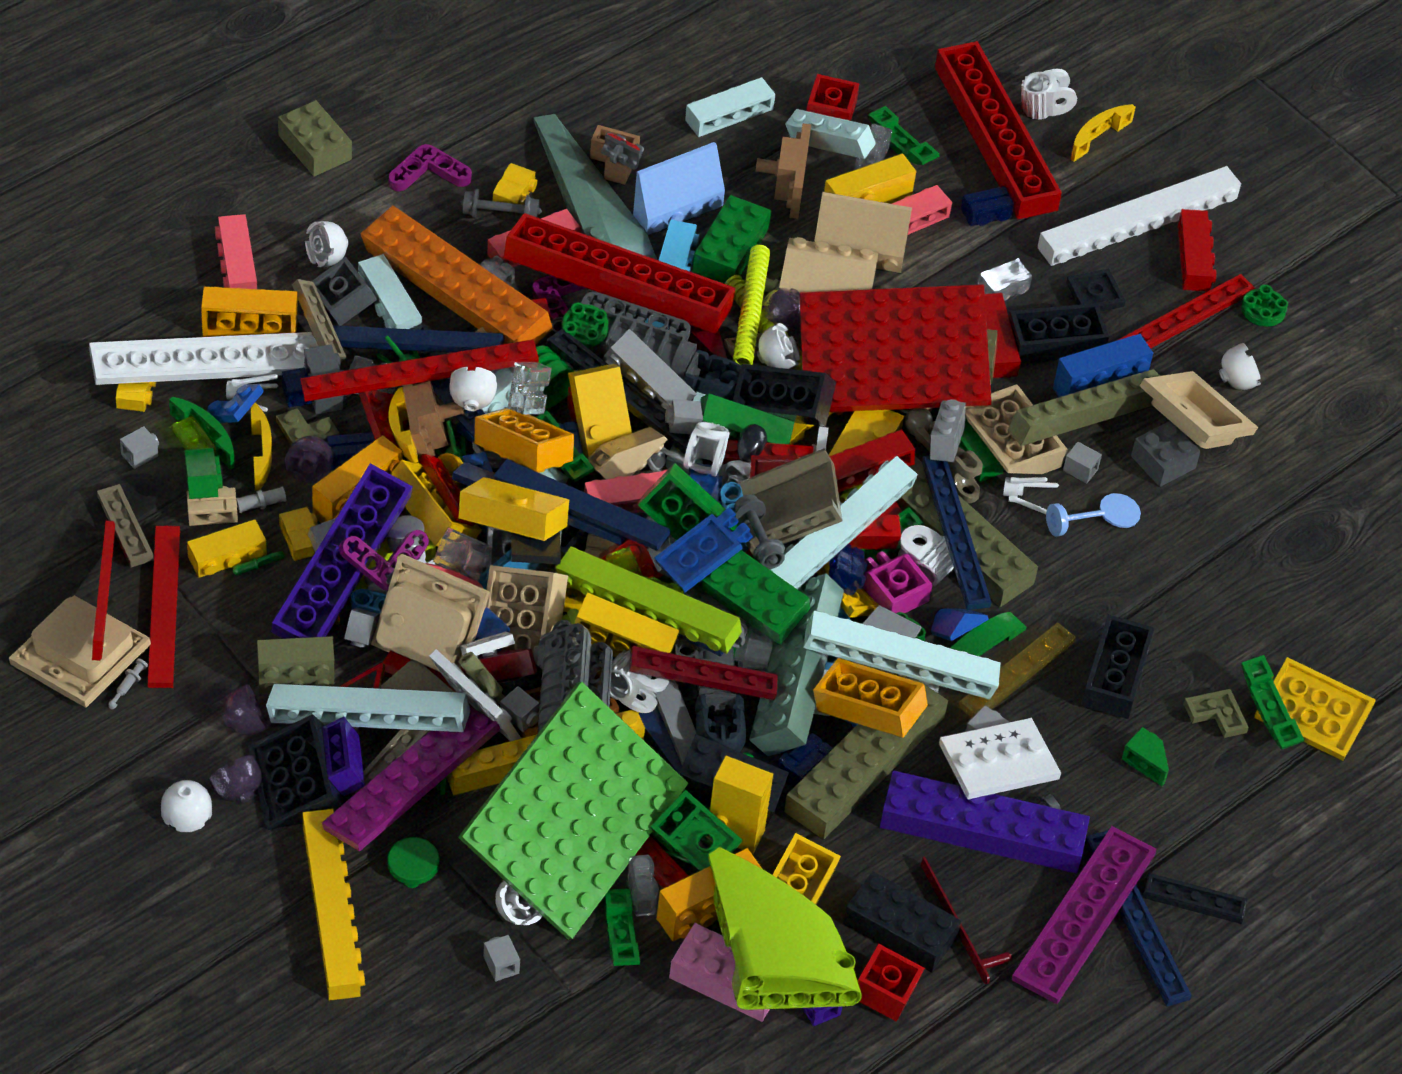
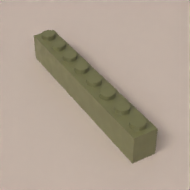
M1152 369L1016 411L1008 431L1023 446L1153 406L1151 404L1153 398L1140 387V384L1145 378L1158 377L1160 375Z

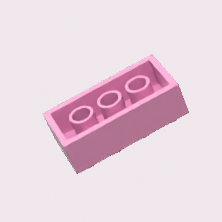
M694 923L671 961L669 978L763 1022L770 1010H743L737 1006L732 989V978L735 970L732 948L725 946L722 935Z

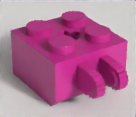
M881 551L877 553V560L881 564L879 566L871 557L865 559L864 563L868 571L865 572L862 587L880 606L894 613H906L929 602L933 584L908 554L904 553L891 560L886 553Z

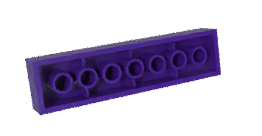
M369 464L272 622V633L283 639L327 636L364 575L342 557L339 551L340 543L348 537L356 536L374 551L378 552L409 501L413 486L375 465ZM354 543L349 544L350 548L348 551L352 553L355 551ZM364 551L359 554L360 556L357 558V560H359V558H360L363 554H365ZM371 557L365 559V566L367 568L373 560Z
M893 771L880 828L1077 874L1090 816L996 794L967 799L961 786Z

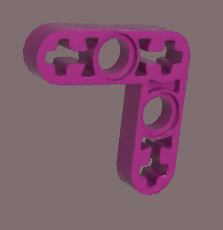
M429 144L419 146L389 174V187L394 191L406 190L427 170L432 171L458 187L468 186L471 183L472 171L468 166ZM441 163H446L450 166L447 168H441L438 165ZM415 165L418 169L409 170L407 167Z
M550 275L540 278L533 283L532 294L534 299L546 298L548 304L555 303L558 305L557 308H549L550 320L552 321L558 318L559 315L564 317L568 311L561 296L585 289L586 287L578 286L567 281L569 285L561 286L558 282L566 280ZM557 326L554 329L560 331L562 326Z
M414 530L408 533L388 561L356 536L344 539L339 545V551L344 559L378 587L388 591L390 583H386V576L394 571L398 555L404 554L418 560L427 548L429 539L426 533L421 530ZM419 537L418 543L420 545L415 546L410 551L408 548H410L414 543V540L412 538ZM354 543L355 551L349 553L348 550L350 547L348 545ZM364 551L365 554H363V555L359 558V560H357V558L360 556L359 554ZM367 557L375 560L376 567L374 570H369L365 566V559Z

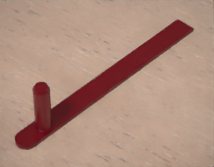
M923 857L921 867L944 910L958 918L926 857ZM960 924L958 936L984 984H989L990 978L986 969L1010 962L1012 956L1009 952L980 959L962 924Z

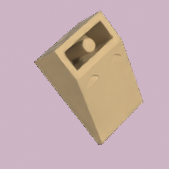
M648 427L601 444L587 459L594 466L595 472L602 480L613 479L618 476H632L636 471H640L645 467L647 460L653 454L661 451L667 438L653 428Z

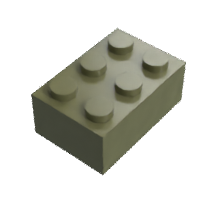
M317 100L278 117L280 138L313 176H317L352 160V141Z
M333 636L257 640L260 694H270L274 684L334 687Z

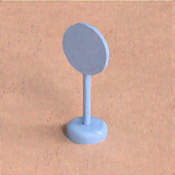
M1112 493L1106 495L1101 500L1100 510L1067 515L1065 508L1059 503L1050 504L1046 512V521L1049 531L1056 537L1062 536L1067 532L1068 523L1071 520L1103 516L1113 526L1129 528L1139 521L1141 512L1137 503L1130 497Z

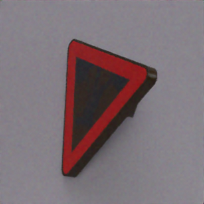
M381 662L338 687L381 689L385 664Z

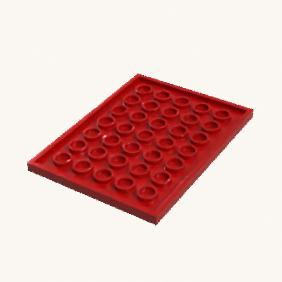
M984 285L800 292L802 370L826 373L836 381L829 412L940 408L942 401L951 399L965 402V406L992 405Z

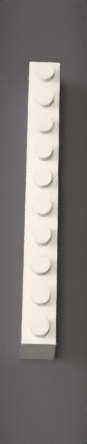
M1225 166L1041 232L1037 248L1051 266L1064 263L1069 259L1083 256L1088 252L1141 235L1152 229H1158L1168 223L1177 222L1181 209L1207 210L1226 202H1232L1238 197L1241 183L1231 170Z

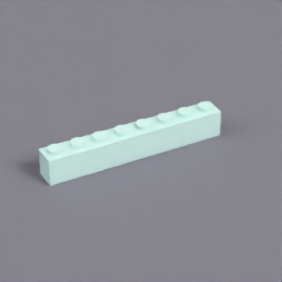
M898 456L890 462L886 460L879 467V472L876 475L870 474L864 480L863 486L859 490L854 488L847 496V500L844 503L840 502L842 522L801 537L799 543L795 546L791 544L784 551L785 560L783 563L769 570L798 589L913 486L918 474Z
M813 611L806 624L803 648L986 699H991L999 685L1000 662L989 658H982L964 651H957L942 645L921 641L917 638L903 636L896 632H889L870 625L853 622L849 619L831 616L824 612Z
M274 684L266 704L271 723L293 724L313 714L324 725L345 717L352 727L464 732L471 711L467 693L289 684Z

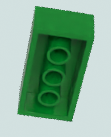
M730 195L694 253L692 272L723 284L731 276H741L748 264L750 249L761 243L769 229L771 210Z
M676 463L643 494L638 503V506L659 525L669 528L670 535L677 540L709 515L713 514L717 518L726 510ZM737 523L735 526L729 529L731 531H734L740 525V523Z
M742 550L701 580L702 590L712 596L719 603L779 645L783 643L810 610V598Z

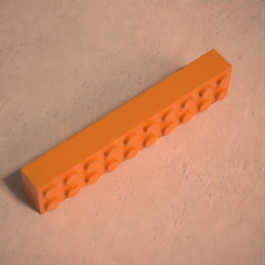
M391 206L360 233L365 248L373 256L384 254L393 270L476 328L480 329L483 327L487 333H502L504 335L503 344L534 339L536 345L553 330L548 311L395 206Z

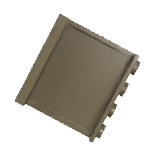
M825 448L738 482L743 496L755 495L758 500L764 503L766 512L760 519V522L768 539H778L783 544H786L843 521L835 467ZM747 524L750 528L749 532L753 537L745 543L753 554V551L760 543L751 524Z

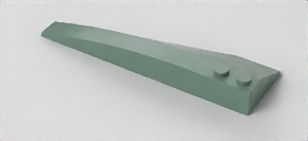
M555 114L534 117L535 126L567 210L580 225V233L657 260L646 231Z

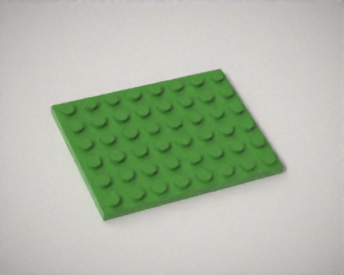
M578 682L458 838L567 939H573L653 832L651 826L679 797L688 785V782L583 682Z

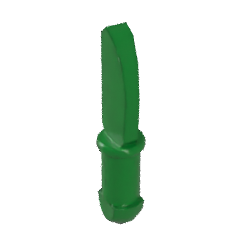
M279 551L257 560L253 558L248 562L234 566L233 573L239 576L254 569L258 570L259 567L283 559L286 556L283 551Z

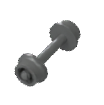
M475 189V191H465L464 199L460 201L463 206V214L471 215L474 219H476L477 208L526 213L537 218L538 214L542 212L541 208H539V199L531 198L530 195H526L525 205L478 200L479 189Z
M749 494L740 497L734 506L736 510L735 517L740 524H751L760 543L753 551L754 559L768 569L780 566L785 560V547L782 541L778 539H768L762 527L760 519L766 512L764 503L758 500L755 495Z

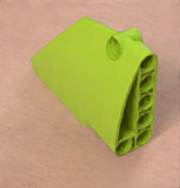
M718 847L709 854L708 858L715 880L714 906L725 946L732 948L735 959L732 989L736 1004L740 1009L853 1006L861 1000L862 994L854 971L855 958L846 952L841 937L827 913L785 882L749 861L721 847Z

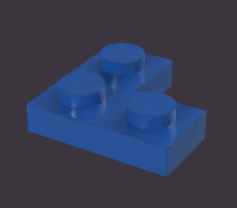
M260 384L242 385L237 389L236 395L230 401H214L208 406L207 412L220 423L239 422L262 395L264 390Z

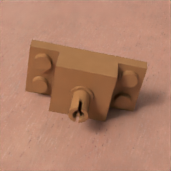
M803 123L802 131L797 132L796 138H782L780 159H777V161L757 158L756 172L775 174V177H777L774 199L787 201L786 208L791 209L789 218L798 219L811 124Z
M430 381L421 384L402 385L411 436L419 457L422 454L435 456L434 449L449 445L444 419L460 414L463 415L464 409L455 402L440 405Z

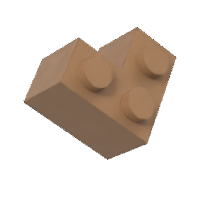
M598 125L591 139L590 158L605 162L604 179L625 185L632 169L619 162L616 164L610 162V157L601 153L605 143V135L608 132L615 135L620 134L625 137L626 141L634 145L640 144V136Z

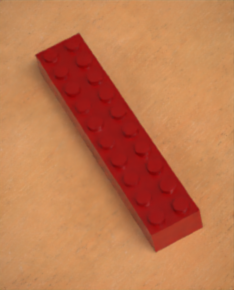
M978 41L938 49L935 69L1017 220L1058 211L1062 192Z
M526 213L522 215L506 237L504 259L530 267L536 271L544 272L558 279L572 282L578 286L586 287L598 293L685 320L690 325L703 329L706 332L716 334L732 309L735 287Z

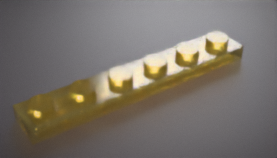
M1057 622L1000 668L999 685L991 699L968 694L960 700L959 708L971 718L985 705L992 710L1071 646L1075 641V636Z

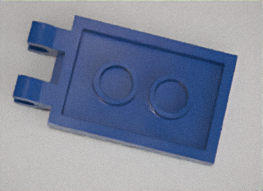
M731 508L724 510L717 518L713 514L709 515L654 557L656 563L684 593L742 550L741 543L752 539L753 535L749 532L750 528L745 523H741L734 531L729 529L739 522Z

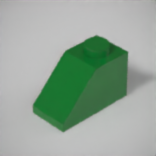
M1142 727L1125 745L1122 760L1160 786H1163L1169 771L1163 740Z

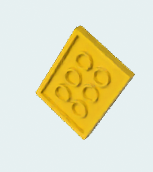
M1287 657L1273 682L1291 719H1295L1305 743L1344 761L1376 699ZM1257 710L1254 718L1263 722Z

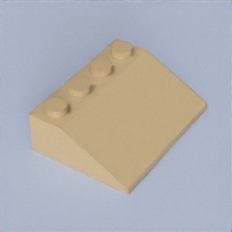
M823 192L814 242L823 241L835 246L847 245L859 250L870 249L878 253L876 269L901 273L912 208Z
M800 237L789 238L778 293L800 296V292L872 289L878 253L870 249H853L847 245L835 246L823 241H806Z
M1017 384L991 393L992 405L965 406V418L1007 473L1044 474L1062 467L1067 448L1057 435L1021 446L1009 433L1008 428L1016 411L1033 405Z
M490 565L487 591H490L486 607L510 628L509 633L513 634L515 644L503 647L502 650L532 649V652H534V646L539 645L540 638L544 634L551 632L554 625L562 620L568 575Z

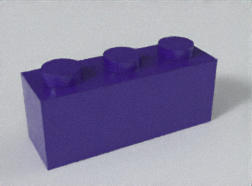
M345 717L323 726L328 779L342 796H346L365 786L359 735Z

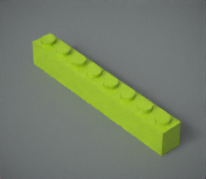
M572 546L561 559L560 564L556 566L558 574L568 575L567 588L572 587L581 591L584 595L588 592L680 630L679 634L685 635L693 642H702L714 651L721 650V652L727 654L742 633L739 617Z

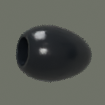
M750 424L741 431L737 442V453L741 461L751 462V455H760L767 443V433L763 427Z

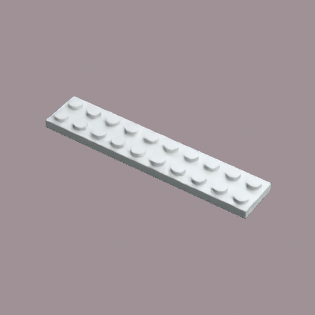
M312 332L93 342L89 343V353L95 384L102 385L257 377L274 374H304V349L318 347V344Z

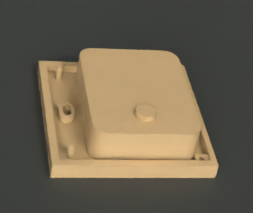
M1194 371L1145 378L1140 384V387L1153 398L1151 404L1202 448L1209 449L1230 445L1235 438L1254 435L1258 429L1253 422Z
M401 554L398 556L371 645L387 652L391 650L440 672L429 657L437 649L452 664L455 663L461 669L459 661L463 655L460 645L475 641L490 591Z
M74 595L64 600L32 631V636L9 657V661L12 666L86 708L150 646L151 642L150 638L107 614L101 661L92 660L96 607Z

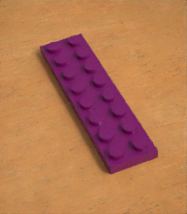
M470 706L471 711L464 732H428L322 822L323 830L360 852L501 730L499 724Z
M1111 826L1012 975V981L1058 1004L1155 856L1156 848Z

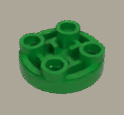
M1261 285L1260 288L1253 289L1245 294L1241 310L1250 322L1259 326L1270 327L1283 321L1287 312L1288 301L1279 293L1273 291L1271 286Z
M574 303L562 319V329L587 348H591L600 344L607 336V314L596 306Z
M418 837L405 838L396 842L391 847L388 853V869L391 875L396 880L404 883L406 887L416 888L419 884L432 879L438 872L439 854L435 846L425 839Z

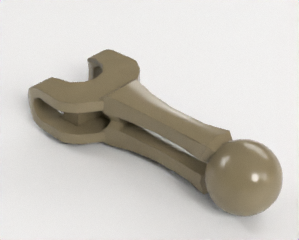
M925 408L911 409L904 418L905 429L909 434L915 436V439L930 453L931 433L935 424L933 416ZM958 447L954 462L948 461L958 495L967 503H973L979 499L980 487L974 477L982 474L983 464L973 451H964ZM967 487L972 494H967L962 489Z

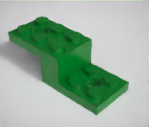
M687 790L681 793L651 826L653 830L651 835L672 853L677 851L698 871L710 866L708 856L718 847L733 853L742 843V839ZM705 836L713 839L712 846L707 849L699 846L700 839Z

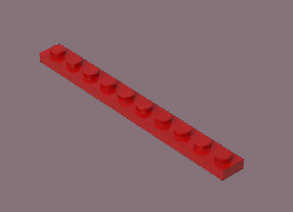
M532 339L300 378L304 400L307 402L450 378L455 370L462 367H468V371H475L476 367L492 371L539 363L535 342Z

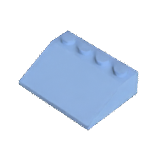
M710 143L637 171L633 216L646 231L647 235L669 227L670 220L683 222L723 206L725 189L716 143Z

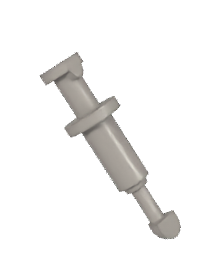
M137 659V665L134 669L126 670L125 679L117 688L115 697L108 704L110 709H115L117 707L116 702L120 696H124L134 682L140 681L139 673L148 666L144 660Z

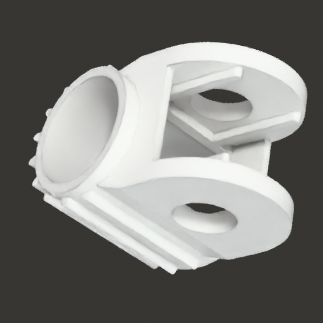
M1051 69L1044 72H1034L1025 76V80H1022L1021 109L1023 114L1032 119L1039 120L1070 111L1077 103V96L1073 89L1068 88L1070 84L1068 73L1062 69ZM1065 98L1063 103H1056L1057 99Z
M699 422L696 424L688 442L683 468H691L698 473L711 474V476L716 477L723 465L730 434L728 429L713 422ZM695 459H707L712 461L713 464L711 467L701 466L695 463Z
M922 525L910 526L903 531L900 539L902 548L898 556L904 553L908 554L933 584L932 586L935 587L954 568L945 537L940 536L931 528ZM923 538L926 544L914 543L913 539Z
M631 649L629 651L623 650L612 661L610 697L619 700L622 704L636 712H652L658 703L654 693L665 690L669 679L655 677L653 680L650 675L629 672ZM637 694L641 695L644 700H638L636 698Z

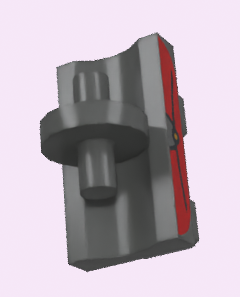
M608 132L605 135V143L601 153L610 157V162L614 164L619 162L635 170L638 168L639 161L642 158L644 147L626 141L625 137L620 134L615 135Z

